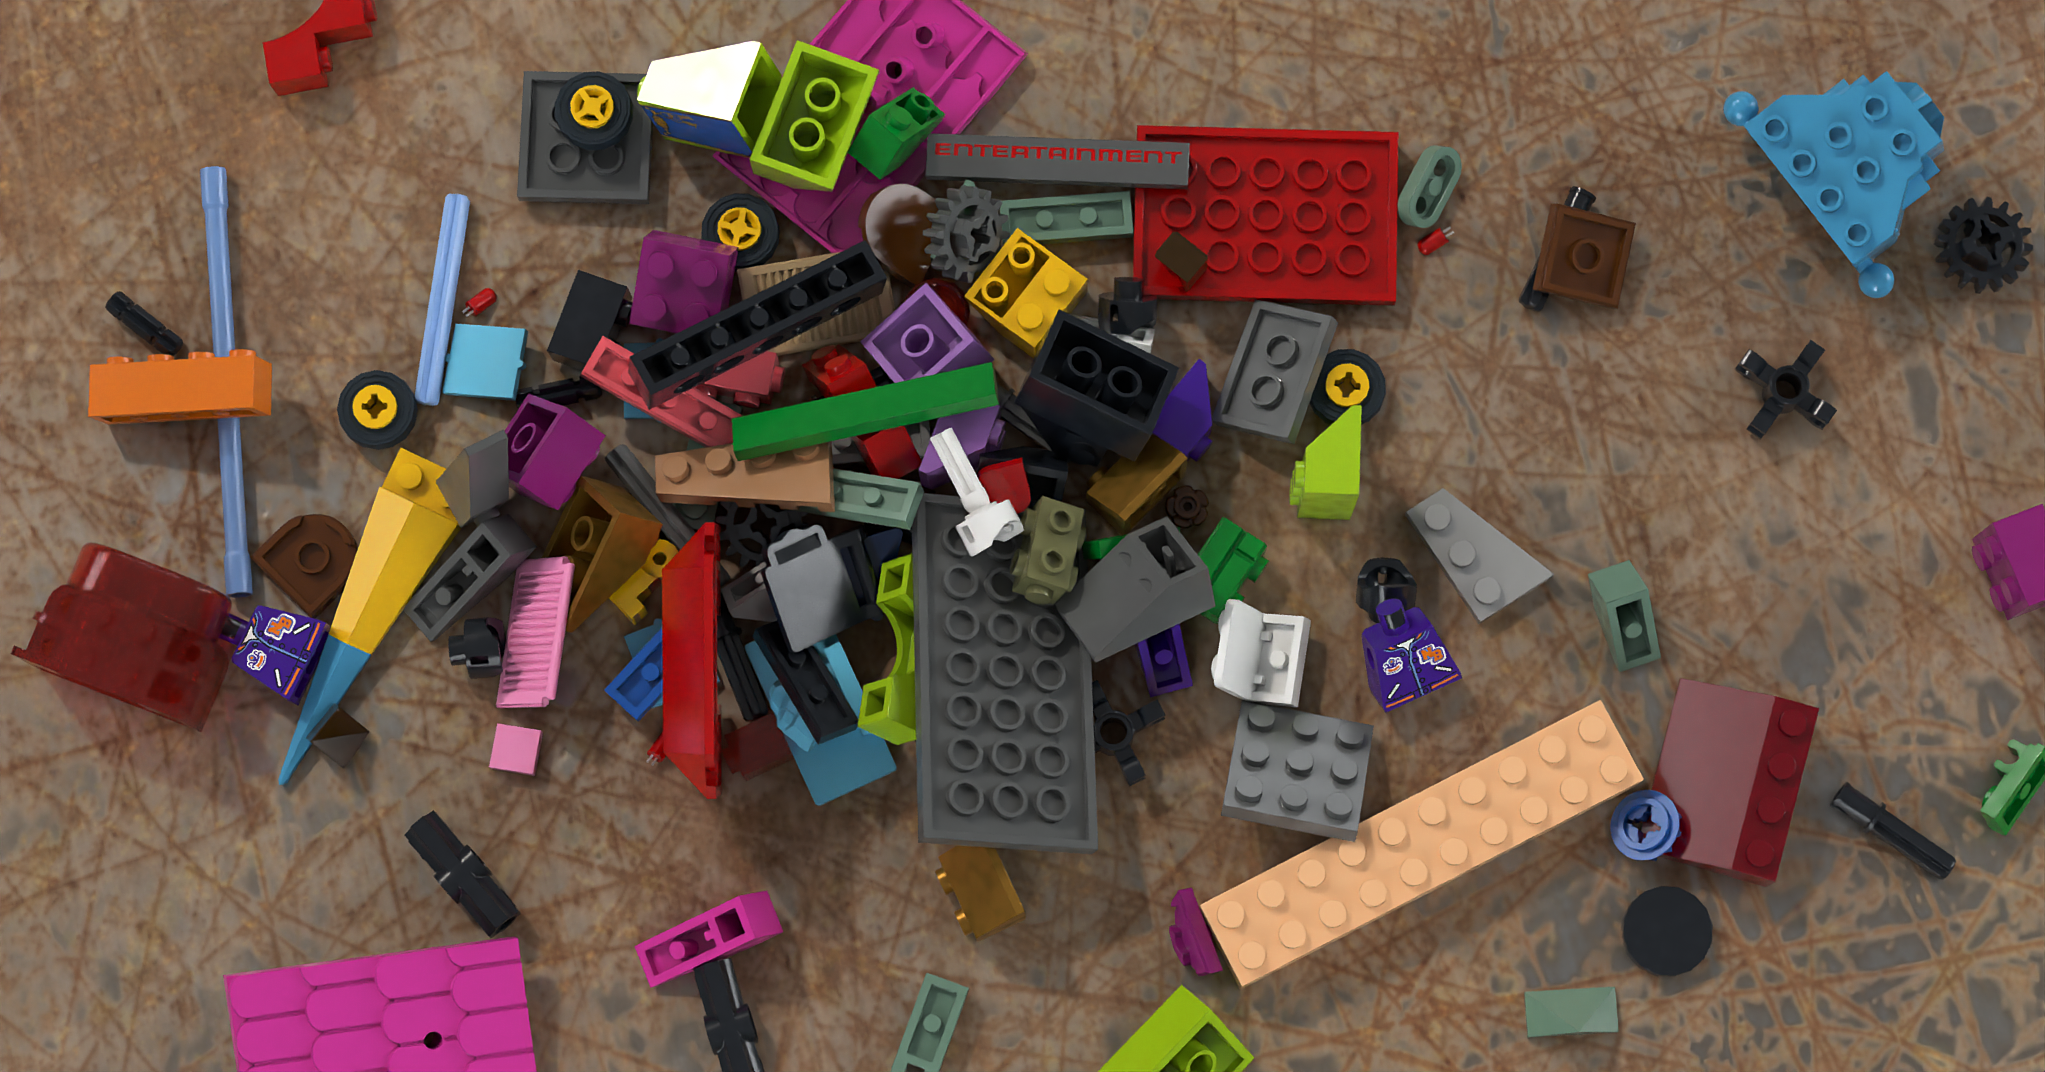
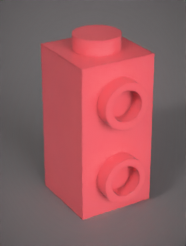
M766 351L694 388L715 400L717 395L734 398L733 403L737 405L759 408L760 403L771 405L774 392L781 393L785 367H779L780 362L777 353Z

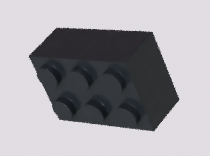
M1059 309L1042 339L1014 404L1135 462L1152 435L1179 367Z

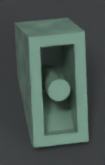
M1630 560L1589 573L1588 579L1594 609L1618 671L1622 672L1660 659L1661 654L1649 591Z

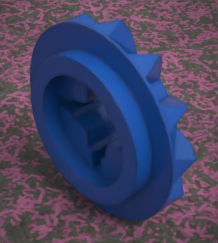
M1654 790L1636 791L1625 797L1615 808L1611 818V836L1619 851L1627 857L1638 862L1639 860L1657 861V857L1666 852H1672L1673 843L1677 837L1681 836L1679 826L1682 816L1677 811L1673 801L1666 795ZM1649 815H1652L1651 821L1657 824L1661 830L1649 831L1646 837L1643 838V832L1637 829L1632 822H1647Z

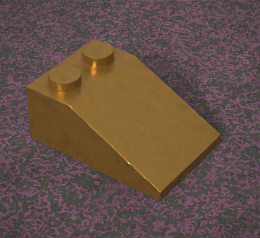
M581 475L576 483V489L568 500L542 558L565 556L568 557L570 563L575 564L566 632L570 633L576 630L645 564L651 549L658 541L659 532L663 526L654 515L623 487Z

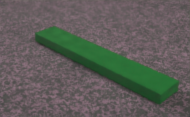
M992 362L732 418L733 452L737 461H743L999 405L995 370Z

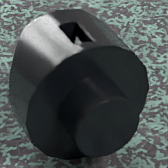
M1114 278V292L1099 295V328L1107 333L1131 335L1140 327L1153 328L1157 321V296L1143 295L1144 280L1141 278Z
M1385 557L1367 560L1359 573L1356 603L1361 609L1369 613L1371 621L1380 623L1376 608L1385 600L1399 599L1405 611L1415 607L1417 583L1400 560ZM1378 573L1385 574L1383 583H1378Z
M491 617L466 619L464 622V635L449 636L448 639L451 665H467L468 674L471 679L499 675L503 671L501 658L504 655L506 642L503 621Z

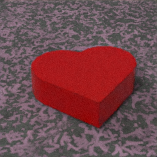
M1022 458L988 465L977 473V477L982 487L985 488L990 502L996 501L1000 503L1009 499L1017 514L1025 511L1031 501L1030 487Z

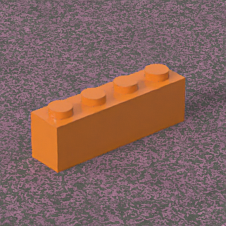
M247 349L230 350L228 357H215V354L210 352L188 353V359L174 360V356L152 354L148 355L147 361L134 362V359L129 357H108L107 364L90 365L88 417L111 425L271 416L272 363L257 357L256 351Z

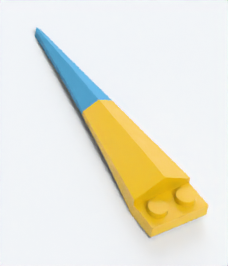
M401 447L382 487L379 486L278 779L279 785L286 784L311 747L312 743L306 738L307 735L334 703L337 705L340 703L393 623L461 530L460 525L436 484V480L443 474L446 468Z

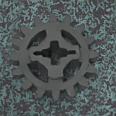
M961 185L960 189L949 188L947 189V199L936 198L935 200L938 208L937 213H927L926 217L932 222V228L924 230L923 235L931 238V244L924 251L926 254L936 256L931 266L934 269L942 270V277L972 283L973 278L978 279L1002 248L1001 240L1010 237L1009 232L1002 230V224L1009 219L1008 215L998 213L1002 202L998 199H991V191Z

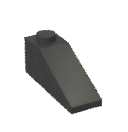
M504 430L464 448L436 480V484L461 528L472 522H475L478 527L483 521L501 516L498 509L509 499L508 437Z
M509 514L483 521L407 603L403 610L430 642L434 641L505 581L537 546Z

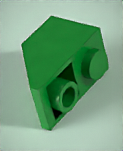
M913 87L869 114L850 146L848 154L881 180L905 163L928 137V133H931L939 125L946 114L934 105L930 97L918 92Z

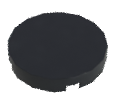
M1659 886L1644 891L1629 904L1622 918L1621 931L1626 954L1639 968L1654 976H1676L1691 971L1704 960L1712 944L1713 925L1707 908L1695 895L1679 887Z

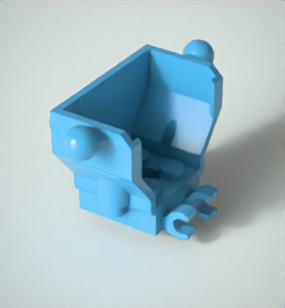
M1887 71L1872 83L1864 75L1850 85L1845 79H1842L1823 95H1782L1759 114L1758 102L1752 94L1745 91H1737L1729 95L1723 106L1725 118L1733 125L1744 126L1750 136L1758 143L1836 242L1854 268L1859 272L1858 282L1861 291L1871 298H1881L1890 293L1895 281L1893 272L1888 266L1874 263L1872 260L1897 242L1905 209L1931 189L1926 181L1940 171L1932 160L1944 151L1943 141L1940 138L1944 116L1929 95L1917 83L1895 82Z

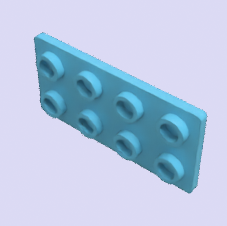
M835 634L813 646L859 719L863 691ZM756 641L745 645V651L769 701V690L778 678ZM859 727L852 732L819 745L817 744L809 752L798 747L783 732L817 806H821L893 773L897 769L885 740Z

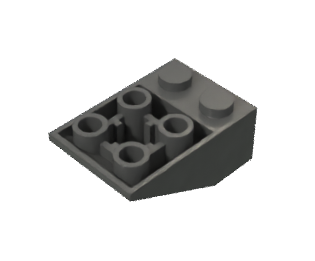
M1168 516L1127 534L1073 587L1071 592H1067L1055 604L1057 611L1095 663L1216 606L1208 567Z

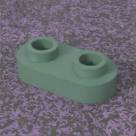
M1433 145L1426 148L1421 154L1398 200V213L1406 225L1428 228L1438 220L1461 175L1462 163L1455 149Z

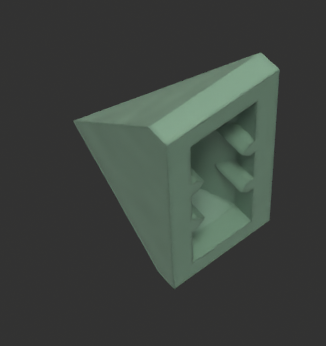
M1615 987L1524 992L1527 1038L1619 1032Z

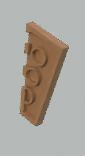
M832 441L743 461H737L733 452V443L655 456L656 495L660 502L716 505L718 501L736 502L738 507L755 508L756 503L776 504L779 505L780 509L799 510V506L818 507L821 512H835Z

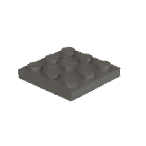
M524 71L517 188L519 201L649 204L653 122L637 101L638 85L647 74L605 73L614 76L626 87L633 102V121L628 133L617 144L604 150H586L573 145L564 137L555 119V101L560 89L572 77L584 72Z
M1242 700L1221 816L1355 842L1359 827L1374 725Z

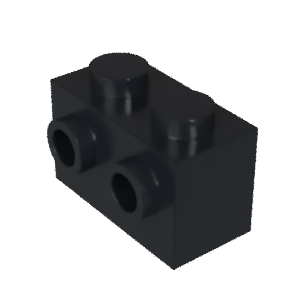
M578 270L547 349L552 360L583 371L602 336L620 345V343L616 342L621 326L628 327L633 304L631 301L632 295L628 287Z

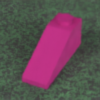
M766 890L737 896L636 945L635 949L650 988L693 972L694 968L725 959L783 933V929Z

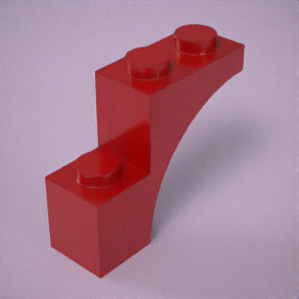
M324 0L317 11L300 27L285 36L263 42L269 84L277 96L329 87L327 72L333 71V63L327 45L373 37L371 22L377 21L374 0Z
M840 344L836 346L828 345L818 349L811 355V360L802 364L809 381L816 386L825 398L877 387L867 365ZM905 426L851 437L871 475L899 479L920 467L922 463Z

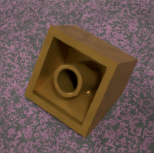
M1153 433L1135 462L1118 454L1121 458L1109 470L1102 466L1086 483L1090 488L1086 492V501L1121 535L1128 534L1186 474L1188 458L1181 451Z
M957 845L938 856L942 868L935 870V873L945 894L948 895L954 892L960 903L961 908L954 911V914L965 936L974 933L977 942L1026 920L1025 910L995 848Z

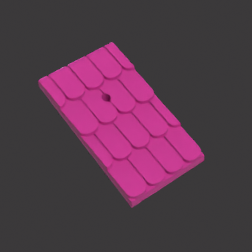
M847 0L810 43L812 46L879 69V75L853 141L869 114L913 87L918 92L930 97L934 105L946 114L931 134L960 135L1028 55L1025 50L1011 41L961 0ZM898 63L902 67V73L899 77L895 74V67ZM928 137L902 166L881 180L847 153L832 192L795 189L755 175L752 171L750 158L720 151H716L712 157L831 253H836L863 241L861 228L858 227V219L863 204L872 193L894 184L916 186L925 176Z
M506 937L223 975L237 1072H537L518 938ZM430 1032H433V1041L430 1044L425 1045L424 1040L426 1035Z

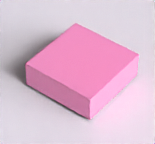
M497 723L489 768L535 776L543 732L536 729Z

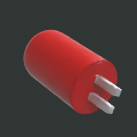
M1449 226L1445 230L1439 227L1420 239L1417 243L1419 252L1423 255H1429L1448 243V236L1454 232L1451 231L1447 235L1445 232L1450 230L1451 227Z
M490 288L483 289L465 303L466 309L462 312L469 311L466 317L471 314L475 317L496 302V293Z
M663 731L647 751L649 758L646 762L649 763L652 758L654 760L651 764L652 766L655 762L661 763L666 757L663 753Z

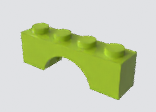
M912 553L882 563L876 604L886 614L893 627L897 643V655L895 665L887 678L863 686L857 726L896 745L916 740Z

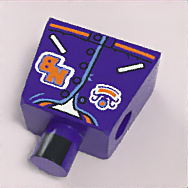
M1388 599L1377 606L1376 612L1380 623L1366 628L1361 637L1369 689L1385 713L1462 679L1461 672L1433 625L1419 607H1413L1405 611L1399 599Z
M258 605L249 622L229 613L219 628L218 638L237 646L231 659L232 663L298 706L318 666L331 626L318 619Z

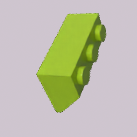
M797 40L749 159L753 174L795 189L832 192L879 75V69Z
M1352 405L1306 447L1302 461H1295V468L1292 472V478H1290L1289 505H1297V518L1350 520L1359 497L1362 405Z
M1181 984L1098 1072H1242L1254 1057L1216 1014Z

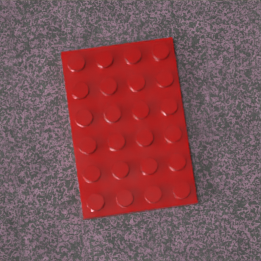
M1137 125V141L1190 143L1188 189L1135 187L1133 277L1144 280L1143 295H1154L1158 299L1254 302L1257 299L1276 303L1395 306L1399 132ZM1173 231L1180 233L1208 256L1207 270L1188 292H1185L1180 277L1155 257L1156 251Z

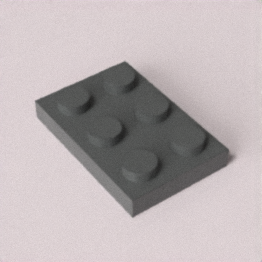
M1255 299L1215 407L1212 421L1220 427L1295 444L1338 322L1329 315Z

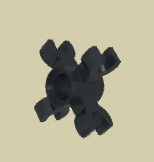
M1810 340L1792 366H1782L1777 370L1750 349L1747 351L1735 370L1745 378L1763 387L1762 398L1765 404L1746 430L1761 440L1779 414H1786L1793 410L1802 414L1815 427L1823 430L1837 410L1826 401L1809 393L1810 383L1807 375L1824 353V348ZM1787 381L1792 384L1796 392L1795 398L1786 399L1780 396L1776 390V382Z
M1098 680L1092 682L1093 715L1096 719L1094 724L1095 753L1101 751L1103 754L1115 756L1130 787L1146 779V774L1131 748L1133 735L1163 721L1166 715L1158 699L1129 715L1121 711L1112 710ZM1111 722L1121 724L1126 730L1127 735L1125 739L1118 744L1105 742L1100 732L1106 724Z

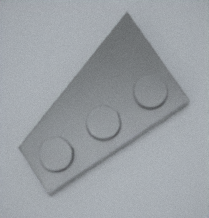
M1444 488L1405 513V516L1478 624L1484 622L1554 576V573Z

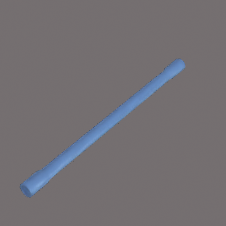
M211 166L200 169L202 208L205 212L213 353L215 357H228L229 351L235 350L227 223V209L229 206L227 172L224 167ZM240 417L217 419L225 536L224 573L226 597H247L253 595L251 558L248 553Z

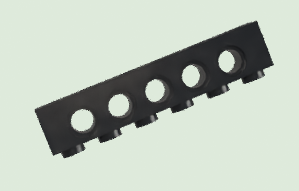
M864 240L630 356L628 373L650 410L882 294L887 276L867 241Z

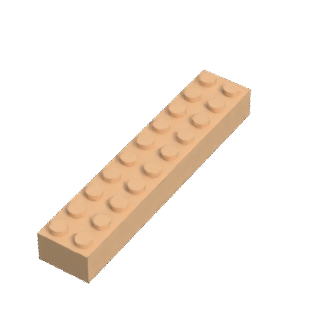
M1599 700L1359 823L1355 842L1329 838L1201 904L1199 908L1205 923L1211 930L1212 937L1241 990L1637 786L1644 778L1602 701Z

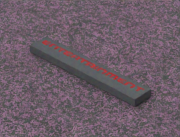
M928 133L925 176L926 180L965 181L967 179L975 182L1188 189L1190 143Z

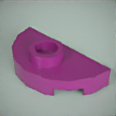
M1192 887L1178 890L1171 902V907H1176L1175 925L1169 926V933L1173 948L1180 962L1184 966L1191 965L1196 970L1198 976H1206L1223 971L1212 942L1211 930L1204 921Z

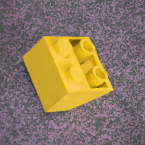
M1017 228L968 290L964 298L1003 337L1034 359L1042 339L1058 310L1060 309L1068 314L1072 313L1088 292V279Z

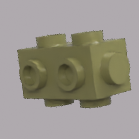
M1042 496L1031 509H1025L1020 520L1024 531L1020 533L1023 535L1021 549L1018 548L1015 551L1010 565V574L1015 575L1012 592L1025 595V598L1032 603L1044 605L1054 604L1065 592L1072 591L1078 575V567L1073 566L1075 553L1080 551L1086 536V527L1081 526L1084 509Z

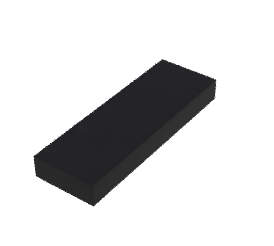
M778 621L755 629L753 634L754 640L818 745L857 729V716L813 645L799 652H789Z

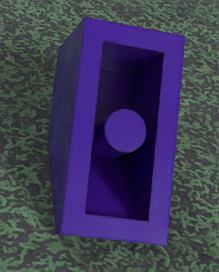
M1198 359L1170 392L1152 432L1181 451L1188 458L1187 462L1190 458L1197 462L1213 443L1208 438L1212 430L1207 368L1206 363L1201 359Z
M1180 624L1135 644L1150 698L1193 686Z

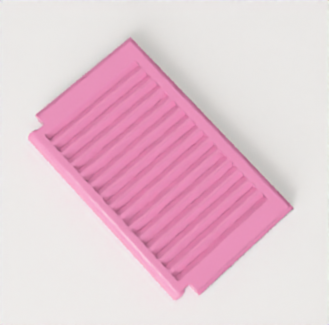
M568 557L525 559L516 569L502 662L503 671L500 675L496 702L497 708L546 707L549 705V699L554 700L556 698L575 564L570 563Z

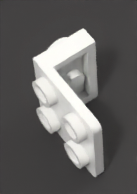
M1228 599L1225 604V610L1221 612L1219 617L1218 629L1221 636L1218 654L1213 658L1211 667L1215 687L1246 701L1266 705L1298 707L1311 620L1304 616L1265 614L1240 600Z

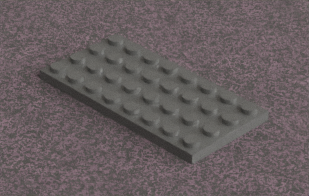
M924 493L912 524L918 843L1093 854L1098 850L1091 656L1056 609L1055 604L1067 592L1054 604L1044 605L1032 603L1025 598V595L1012 592L1015 575L1010 574V565L1015 551L1018 548L1021 549L1023 535L1018 534L1005 542L994 540L990 547L971 557L955 528L965 521L964 517L969 514L960 501V496ZM1084 509L1081 524L1086 527V509ZM1023 512L1017 514L1020 520ZM1082 547L1079 552L1075 553L1073 566L1078 567L1075 585L1088 573V559H1084Z

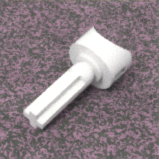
M948 428L931 437L930 440L961 498L960 501L969 513L964 517L965 521L955 528L970 556L973 557L987 549L994 540L1005 542L1023 532V525L1009 499L1000 503L996 501L990 503L989 496L985 488L982 487L953 429Z

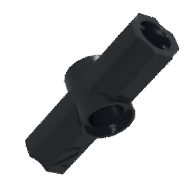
M433 810L429 814L422 816L404 835L422 859L434 870L432 875L457 904L461 903L490 938L504 931L521 914L507 894L490 877L493 874L470 846L463 845L437 812Z
M732 959L718 960L694 968V977L706 1012L703 1019L707 1036L714 1055H718L722 1072H764L756 1047L758 1036L748 1004H744Z

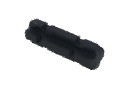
M117 291L107 301L105 308L118 320H123L122 322L150 345L154 344V347L160 353L175 356L183 346V340L170 329L166 330L164 324L138 304L135 305V302L123 292Z
M579 376L580 380L574 381L573 378L538 385L539 389L536 390L532 387L518 389L516 404L519 409L527 395L531 394L565 406L579 403V398H585V401L600 398L602 396V388Z

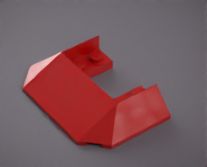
M705 522L662 569L663 753L706 799H717L722 794L721 705H718L717 616H721L720 526L715 522Z

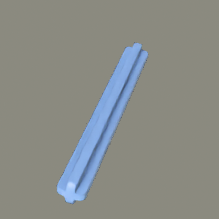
M447 194L445 197L414 395L415 401L422 405L435 406L438 405L446 362L445 356L447 355L470 206L468 197L461 194Z

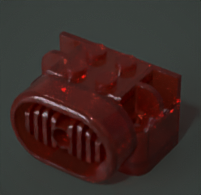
M88 542L82 546L66 585L59 586L51 593L43 612L35 611L32 619L37 622V625L26 650L14 646L11 654L43 672L202 732L229 666L228 654L222 646L217 644V641L231 611L232 601L224 593L192 578L99 543Z

